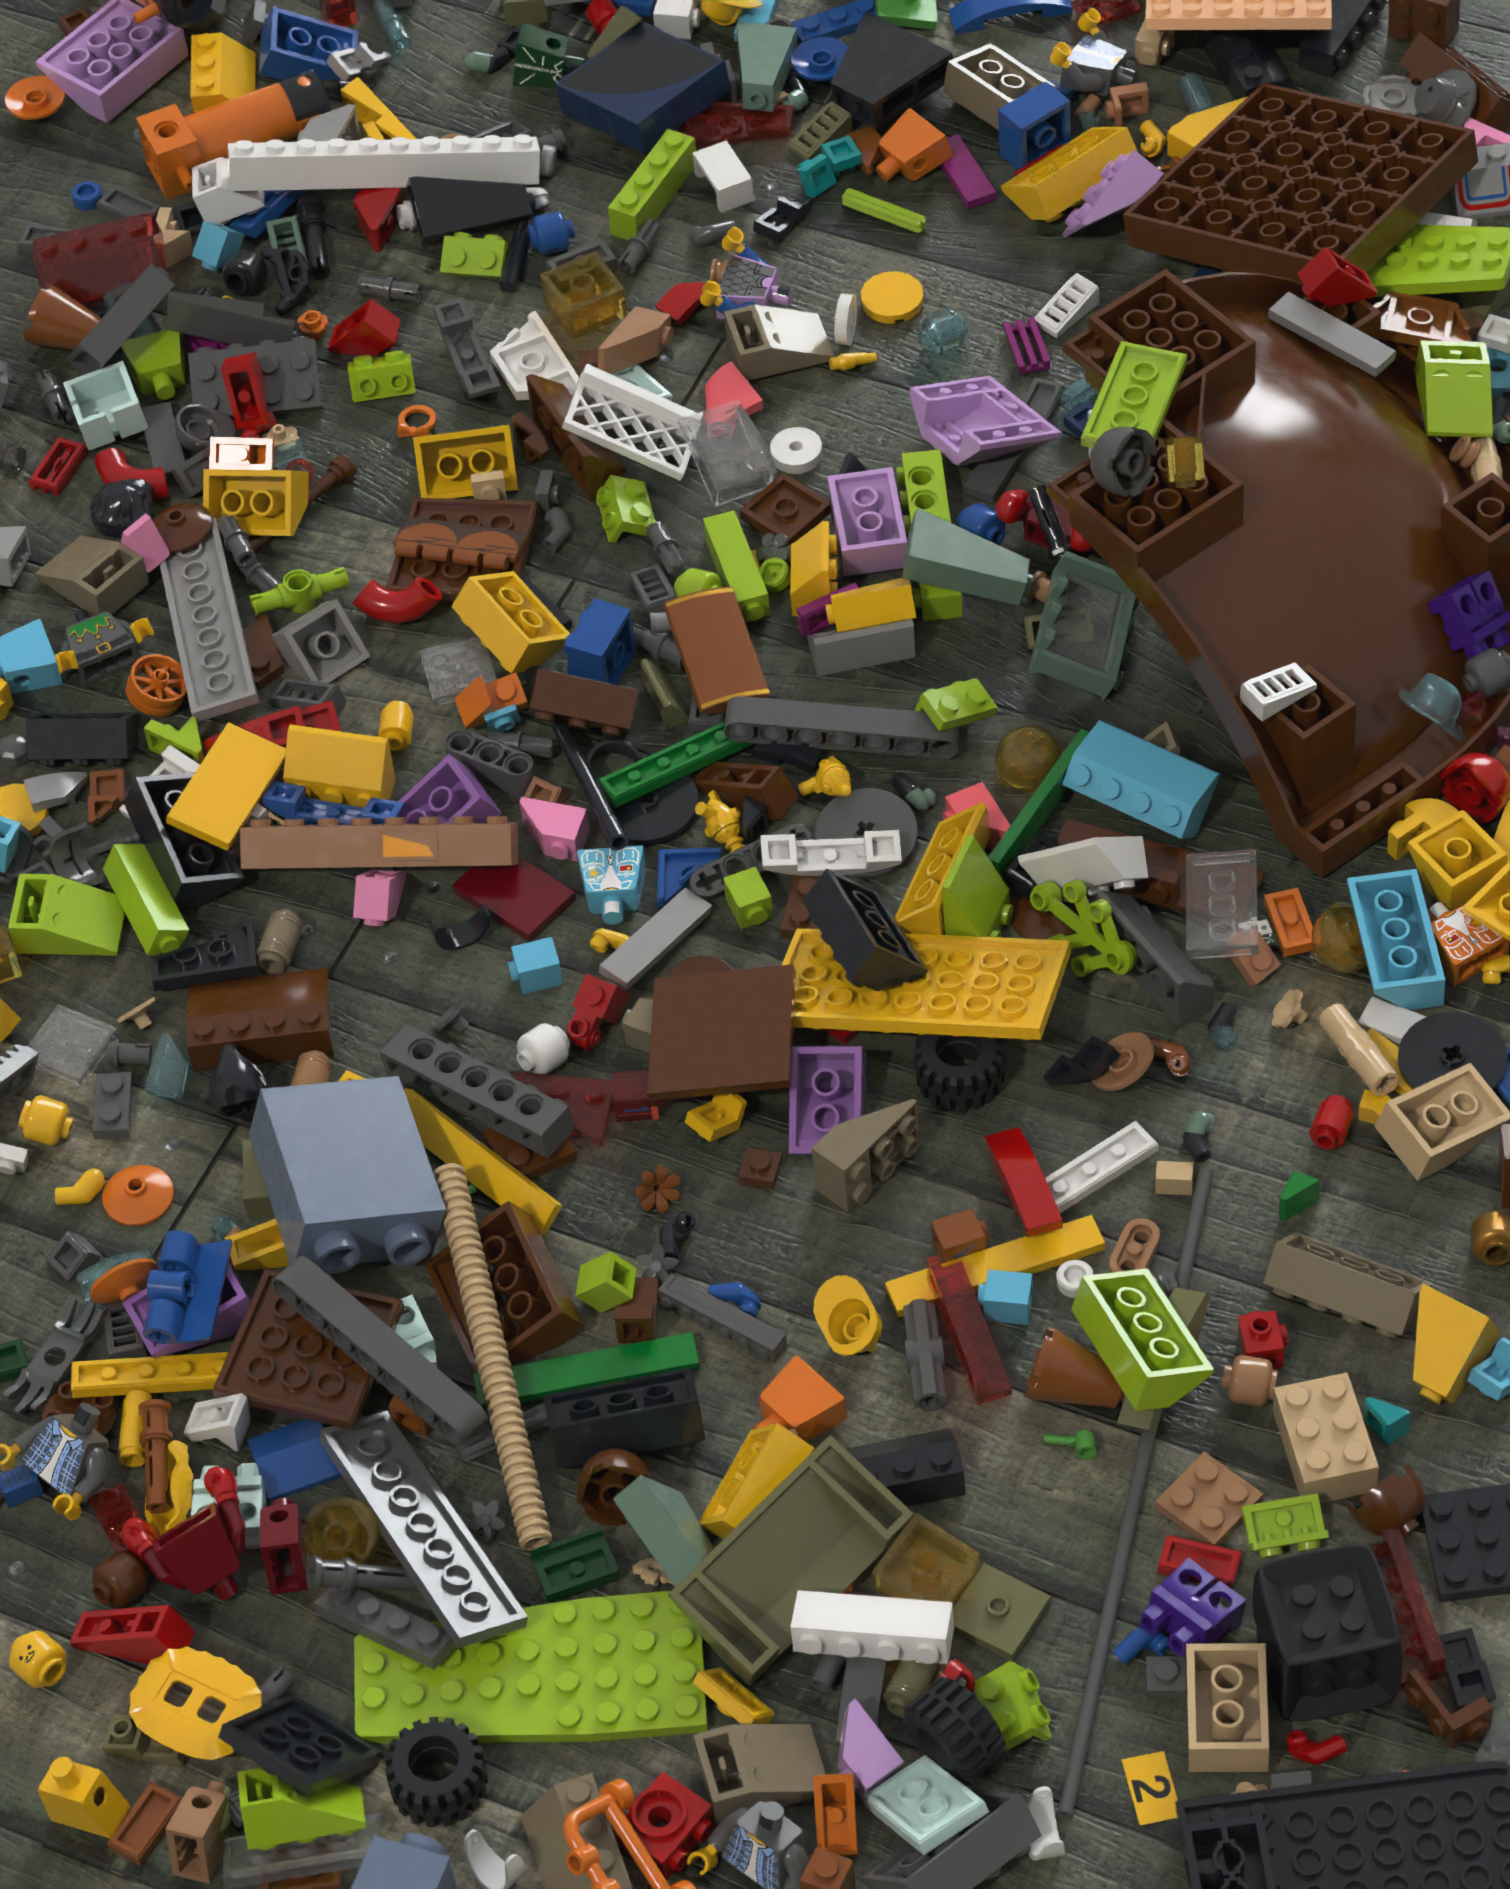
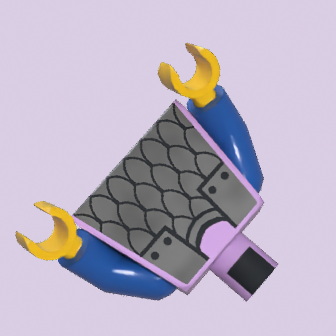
M731 227L727 235L722 239L724 250L730 252L735 250L737 254L731 255L719 285L714 281H707L702 287L703 293L700 296L701 303L704 306L715 304L716 318L724 319L725 311L754 304L773 307L776 304L789 307L793 299V288L779 286L778 269L761 259L748 245L744 246L741 244L744 234L737 227Z

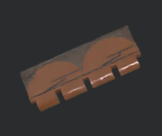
M407 516L393 540L396 556L418 559L422 553V559L448 563L452 558V562L455 564L477 567L480 566L483 558V567L507 570L510 562L516 563L529 538V534L522 531Z

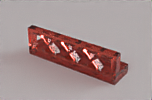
M938 1255L927 1258V1280L976 1405L1012 1395L1011 1383L963 1263L958 1262L942 1267Z
M1399 1527L1383 1530V1544L1370 1548L1376 1558L1385 1556L1388 1568L1383 1576L1387 1588L1398 1594L1400 1598L1394 1608L1397 1621L1410 1627L1412 1631L1406 1642L1399 1639L1403 1659L1408 1653L1422 1660L1425 1670L1418 1672L1426 1682L1445 1678L1446 1656ZM1390 1576H1392L1394 1582L1388 1580ZM1414 1641L1416 1642L1417 1648L1412 1646ZM1403 1668L1400 1688L1407 1687L1408 1674L1404 1673Z

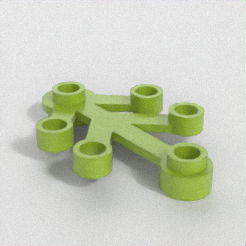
M1074 879L1064 884L1063 895L1067 901L1075 903L1078 916L1062 903L1061 890L1053 881H1045L1033 888L1030 894L1032 906L1036 910L1052 912L1077 932L1066 936L1059 933L1047 940L1070 941L1071 949L1093 945L1102 953L1095 956L1083 953L1074 957L1071 960V969L1076 976L1084 977L1096 969L1105 967L1110 968L1112 972L1118 975L1126 974L1132 969L1137 961L1135 948L1130 942L1119 939L1111 916L1112 909L1106 900L1099 899L1089 904L1086 896V886L1079 879ZM1096 923L1101 924L1104 936L1099 933Z

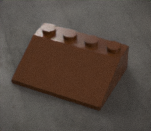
M328 968L245 977L189 986L186 1033L187 1049L193 1071L214 1070L220 1057L221 1049L227 1043H233L239 1053L255 1065L298 1060L302 1053L311 1050L321 1051L327 1056L334 1055Z
M507 1201L477 1224L478 1233L483 1245V1253L485 1254V1262L490 1274L492 1291L497 1303L499 1320L502 1324L501 1330L504 1333L506 1350L508 1351L511 1365L557 1347L585 1326L531 1214L512 1202ZM447 1246L424 1265L473 1372L478 1373L476 1356L473 1351L474 1346L471 1343L469 1326L466 1322L467 1317L464 1313L462 1297L460 1296V1287L457 1283L453 1258L450 1254L451 1249Z

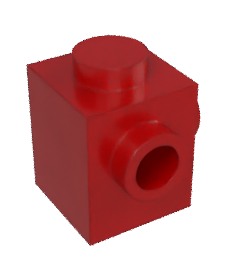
M1253 1311L1247 1315L1238 1316V1339L1242 1355L1268 1359L1272 1363L1273 1370L1282 1369L1284 1366V1347L1288 1346V1335L1285 1324H1278L1276 1311Z

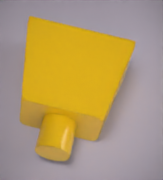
M60 1757L53 1761L38 1789V1793L51 1821L110 1839L113 1838L131 1808L128 1801L104 1772L72 1762L68 1757Z

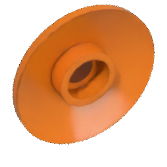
M31 76L16 82L9 88L5 96V103L8 111L15 117L25 120H37L48 117L58 111L63 105L66 96L65 92L48 76Z
M135 1165L117 1172L109 1179L103 1190L102 1202L107 1215L115 1222L125 1226H144L157 1221L170 1209L174 1199V1187L169 1176L159 1168L149 1165Z
M149 1258L134 1259L119 1264L105 1272L93 1283L89 1295L94 1303L101 1305L123 1303L147 1288L149 1274L152 1270H158V1265Z

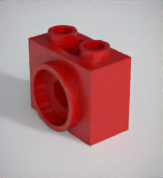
M663 1771L648 1789L642 1791L635 1798L631 1809L625 1814L666 1880L669 1879L674 1871L678 1873L685 1867L691 1851L699 1842H706L715 1828L712 1804ZM660 1821H666L669 1823L664 1827L653 1826L655 1823ZM613 1828L614 1837L616 1839L619 1850L633 1859V1857L627 1850L626 1846L620 1839L619 1835Z

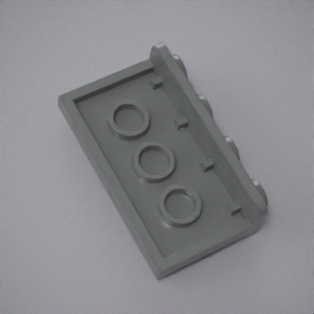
M297 336L291 338L290 342L278 343L276 340H264L255 346L235 343L228 345L227 349L215 350L212 347H201L196 349V352L188 353L193 404H201L221 411L234 420L221 367L225 358L256 352L264 380L267 412L271 411L273 415L322 410L317 360L318 351L315 339Z

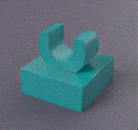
M850 135L821 145L822 154L829 157L833 173L836 177L840 176L839 171L849 168L852 172L855 170L856 165L862 164V154Z
M819 154L812 160L806 159L797 165L806 196L815 198L837 183L829 157Z

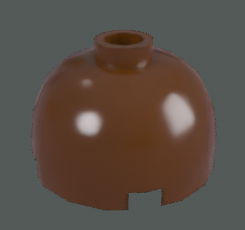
M612 1448L600 1451L587 1460L580 1470L577 1485V1501L585 1508V1514L591 1520L603 1525L626 1524V1517L613 1498L640 1475L652 1479L648 1467L637 1455L627 1450Z
M1410 1464L1403 1467V1470L1406 1472L1405 1476L1400 1478L1393 1473L1362 1495L1359 1500L1363 1505L1359 1509L1353 1504L1348 1507L1347 1510L1354 1520L1366 1532L1380 1537H1386L1397 1532L1402 1538L1420 1525L1416 1518L1425 1508L1426 1493L1419 1476Z

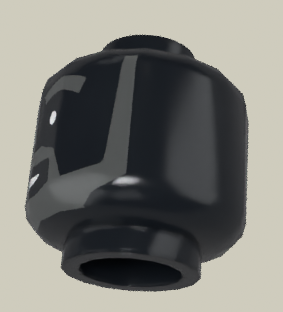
M251 250L237 252L224 265L222 270V278L226 287L238 296L254 294L267 280L268 276L267 264L260 255Z

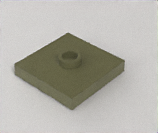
M983 1563L953 1608V1632L1008 1660L1014 1661L1051 1604V1596Z

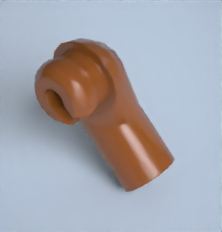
M1150 1038L1154 1045V1056L1163 1058L1174 1075L1184 1076L1190 1071L1192 1062L1183 1045Z

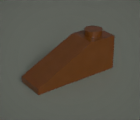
M714 762L705 766L693 780L699 792L708 795L712 790H715L723 803L733 808L737 807L742 812L745 796L766 804L767 819L780 820L789 812V808L799 798L780 766Z

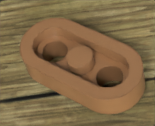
M1138 1218L1126 1224L1109 1259L1110 1273L1122 1272L1126 1268L1132 1270L1149 1269L1160 1245V1231L1153 1221ZM1138 1240H1145V1241H1147V1242H1146V1243H1143V1244H1140V1243H1138V1242H1136V1241H1138Z

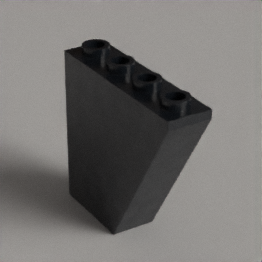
M867 12L863 14L831 81L833 102L849 112L852 118L877 130L944 86L948 61L953 59L952 52Z

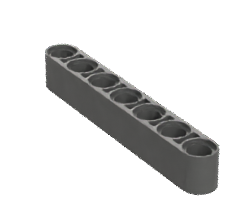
M738 696L731 698L727 702L724 734L732 741L744 743L771 744L772 741H777V744L793 745L806 743L809 744V747L818 749L950 759L956 756L959 751L960 726L939 732L926 712Z
M299 1256L273 1279L272 1284L275 1291L287 1304L453 1445L461 1446L487 1421V1415L477 1401L307 1257Z

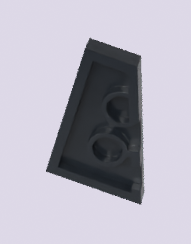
M253 919L241 923L242 929L226 934L224 930L212 934L213 940L196 946L195 944L188 943L173 951L151 957L154 991L259 976Z

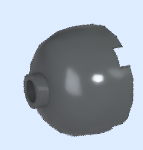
M1118 426L1105 431L1097 439L1090 454V468L1094 480L1105 491L1124 497L1140 495L1147 488L1154 475L1155 467L1150 466L1151 455L1157 456L1154 438L1148 431L1130 426Z

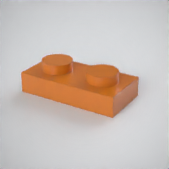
M1293 888L1264 895V905L1283 957L1318 950V939L1299 889Z

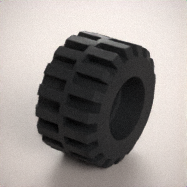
M925 1034L921 1035L922 1037H917L914 1049L916 1083L920 1087V1092L924 1098L930 1097V1103L935 1106L943 1104V1109L951 1111L952 1107L958 1108V1112L966 1111V1107L980 1108L981 1102L984 1101L988 1104L993 1100V1093L999 1094L1002 1089V1083L1005 1080L1004 1044H1002V1038L954 1037L951 1035ZM954 1059L973 1061L969 1065L960 1067L946 1064Z
M938 1678L904 1708L903 1715L907 1728L920 1750L964 1785L971 1784L1006 1752L1003 1734L991 1713L973 1693L950 1678Z
M429 1717V1722L422 1724L421 1719L412 1722L414 1728L408 1730L404 1727L399 1731L400 1740L393 1739L389 1744L390 1752L386 1753L385 1772L395 1805H398L399 1812L404 1817L410 1814L411 1821L418 1825L422 1820H425L427 1827H436V1822H443L444 1827L452 1825L451 1820L457 1817L461 1822L468 1817V1809L475 1811L480 1806L478 1798H484L487 1791L485 1784L488 1783V1774L478 1738L474 1732L469 1733L466 1725L460 1723L456 1727L454 1719L447 1717L444 1722H439L438 1717ZM445 1762L456 1766L452 1774L439 1781L429 1782L417 1778L421 1770L433 1763Z

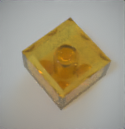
M596 251L540 274L543 302L571 340L628 315L625 289Z
M916 1512L872 1571L873 1589L885 1597L952 1602L954 1607L980 1569V1553Z

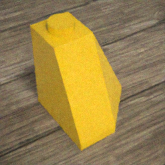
M1425 1284L1422 1285L1419 1292L1413 1381L1422 1388L1419 1394L1438 1405L1442 1399L1453 1404L1467 1385L1471 1369L1483 1362L1498 1341L1501 1332L1490 1317Z

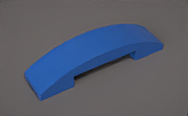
M964 0L948 11L954 33L958 35L985 30L984 20L1037 10L1041 11L1043 18L1073 13V8L1070 0Z
M278 781L271 783L262 798V804L286 819H304L305 825H317V819L338 818V825L351 824V818H372V824H385V818L399 817L404 809L403 802L373 797L370 798L365 808L306 798V786Z

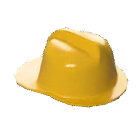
M701 0V9L704 15L722 26L735 23L744 8H759L763 5L760 0Z
M847 1275L835 1276L826 1280L815 1296L813 1311L829 1346L835 1353L842 1356L866 1351L875 1352L877 1350L875 1344L882 1333V1322L864 1287L856 1279Z

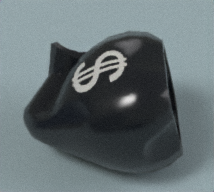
M227 1043L223 1045L218 1062L209 1079V1096L212 1106L217 1113L226 1118L255 1112L260 1089L268 1088L267 1082L262 1072L254 1063L241 1055L233 1043Z

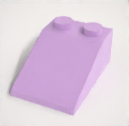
M893 467L827 476L843 577L904 568L907 537Z

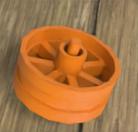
M160 654L145 655L137 659L126 681L125 692L128 700L136 709L147 715L161 717L177 712L187 694L181 664L168 656ZM144 673L147 678L138 675ZM170 688H178L180 695Z

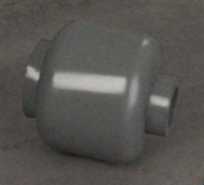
M1488 648L1467 660L1465 663L1466 674L1462 676L1467 690L1471 694L1476 692L1479 696L1488 699L1510 687V656L1503 650L1498 651L1495 648Z

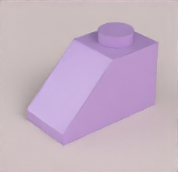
M855 1698L848 1704L843 1715L837 1768L840 1770L838 1774L853 1773L854 1788L861 1798L864 1794L897 1773L904 1761Z

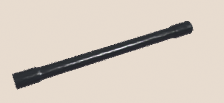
M531 666L524 673V678L531 692L538 668L542 669L540 666ZM555 719L554 723L549 724L600 823V829L610 849H623L628 844L629 839L619 819L614 815L571 728L568 726V722Z

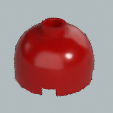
M1472 752L1461 755L1446 767L1441 774L1440 780L1444 778L1445 782L1442 792L1448 803L1458 811L1464 810L1469 816L1481 818L1478 821L1479 823L1492 821L1510 799V777L1507 770L1500 761L1486 753Z

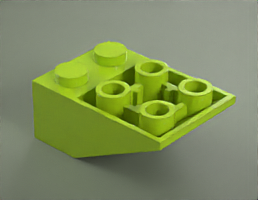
M1421 340L1414 373L1427 436L1462 437L1466 434L1471 438H1492L1491 372L1486 342Z
M19 874L8 930L16 954L118 956L126 914L116 894L54 874Z
M262 1767L237 1772L240 1809L248 1850L257 1848L260 1850H270L276 1848L279 1844L294 1841L308 1843L315 1841L321 1836L332 1834L351 1835L359 1829L367 1828L362 1790L359 1786L340 1782L313 1796L307 1797L294 1791L291 1785L276 1775L265 1772Z

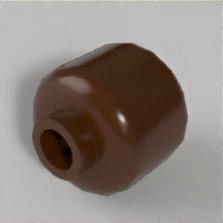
M116 1552L93 1570L92 1591L94 1596L102 1604H108L114 1608L125 1607L147 1590L150 1574L147 1564L141 1561L135 1553Z

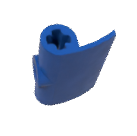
M178 1230L166 1232L158 1263L159 1268L150 1272L147 1282V1295L150 1303L143 1329V1336L146 1339L160 1344H185L206 1341L212 1338L233 1243L231 1239L199 1244L198 1240L190 1233Z

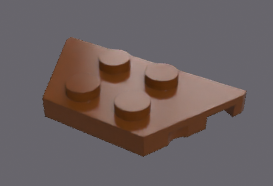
M1390 291L1384 296L1383 301L1373 305L1381 312L1380 339L1418 347L1421 340L1477 342L1471 340L1469 336L1470 327L1467 321L1461 317L1462 312L1456 302Z

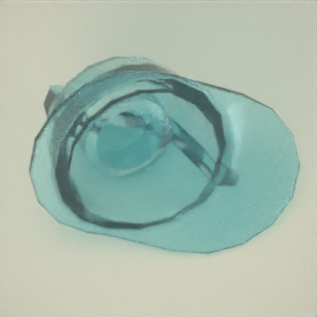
M1427 673L1411 692L1406 690L1399 692L1400 699L1410 708L1432 720L1453 738L1461 742L1467 741L1466 734L1456 723L1462 701L1460 693L1453 684L1432 673Z

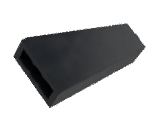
M418 176L410 177L406 184L421 245L444 240V236H454L455 232L473 234L514 225L520 219H530L533 214L532 211H535L533 194L531 192L527 193L525 184Z

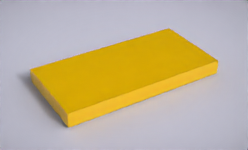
M228 722L170 810L166 823L228 851L239 835L240 827H244L283 766L286 748Z

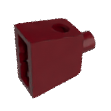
M287 1498L276 1499L272 1502L271 1506L263 1507L260 1510V1550L270 1594L309 1590L306 1578V1538L299 1505ZM289 1548L290 1561H283L278 1557L281 1549Z

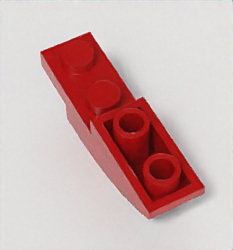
M333 700L301 709L299 706H295L238 725V727L284 748L287 745L290 724L341 732ZM221 733L203 741L206 754H208Z

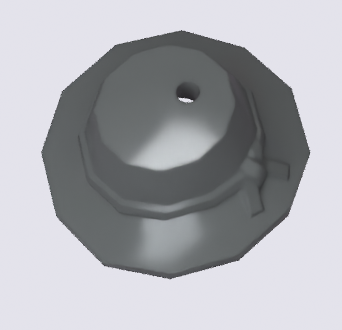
M1455 69L1441 73L1435 78L1426 79L1418 87L1414 97V104L1419 117L1463 127L1468 121L1476 103V83L1466 71Z

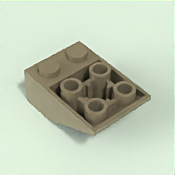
M756 304L724 312L726 339L736 366L747 381L829 362V358L835 357L818 313Z
M79 536L34 573L37 579L82 609L88 610L92 616L104 611L112 615L149 584L144 559L141 555L121 542L87 536Z
M911 1099L835 1125L812 1147L815 1190L846 1212H849L857 1204L865 1202L872 1189L879 1182L887 1180L893 1174L896 1166L905 1157L909 1158L917 1151L920 1144L917 1101Z
M731 1724L693 1734L697 1760L710 1804L713 1806L716 1825H719L728 1814L743 1807L751 1809L757 1802L766 1803L772 1801L779 1803L782 1807L812 1800L814 1799L813 1775H826L810 1724Z

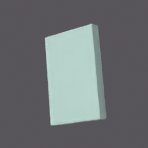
M927 1755L922 1756L861 1797L865 1807L923 1855L989 1813L984 1800Z

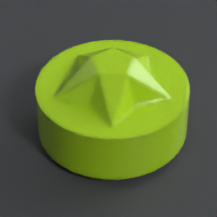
M770 558L759 568L766 590L769 592L782 591L791 582V568L781 558Z

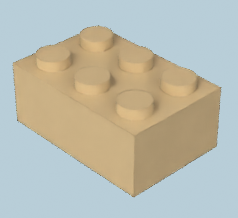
M1348 1372L1274 1388L1273 1414L1299 1496L1318 1493L1320 1503L1365 1494L1378 1484L1379 1466Z
M1266 1643L1186 1644L1189 1772H1269Z

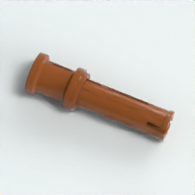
M151 1399L142 1402L138 1406V1413L142 1417L143 1431L139 1434V1443L145 1448L146 1511L149 1510L150 1513L160 1514L170 1509L167 1445L173 1441V1433L169 1430L168 1416L172 1413V1405L165 1400Z

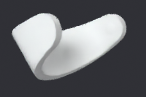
M1039 1787L1033 1791L1028 1802V1808L1042 1836L1030 1844L1031 1849L1028 1851V1855L1033 1861L1065 1855L1064 1843L1059 1839L1052 1790L1049 1787Z
M471 1830L465 1836L464 1847L469 1867L478 1883L484 1889H510L525 1874L526 1866L519 1855L512 1854L505 1862L489 1847L481 1833L477 1830Z

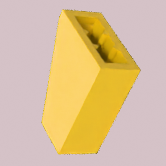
M903 578L831 595L832 604L825 605L829 625L836 624L837 632L917 618L910 580Z

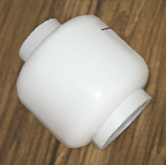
M547 1023L539 1024L519 1038L517 1041L518 1053L516 1058L521 1068L525 1071H531L538 1076L547 1075L566 1062L569 1055L570 1042L560 1027Z

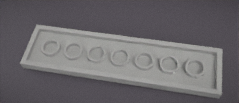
M213 517L211 531L200 544L183 552L170 553L169 557L160 563L191 714L193 717H196L197 722L260 703L221 531L216 517Z

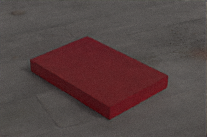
M519 855L518 864L472 866L452 885L453 893L480 909L481 905L486 904L491 918L528 942H531L576 900L575 891Z

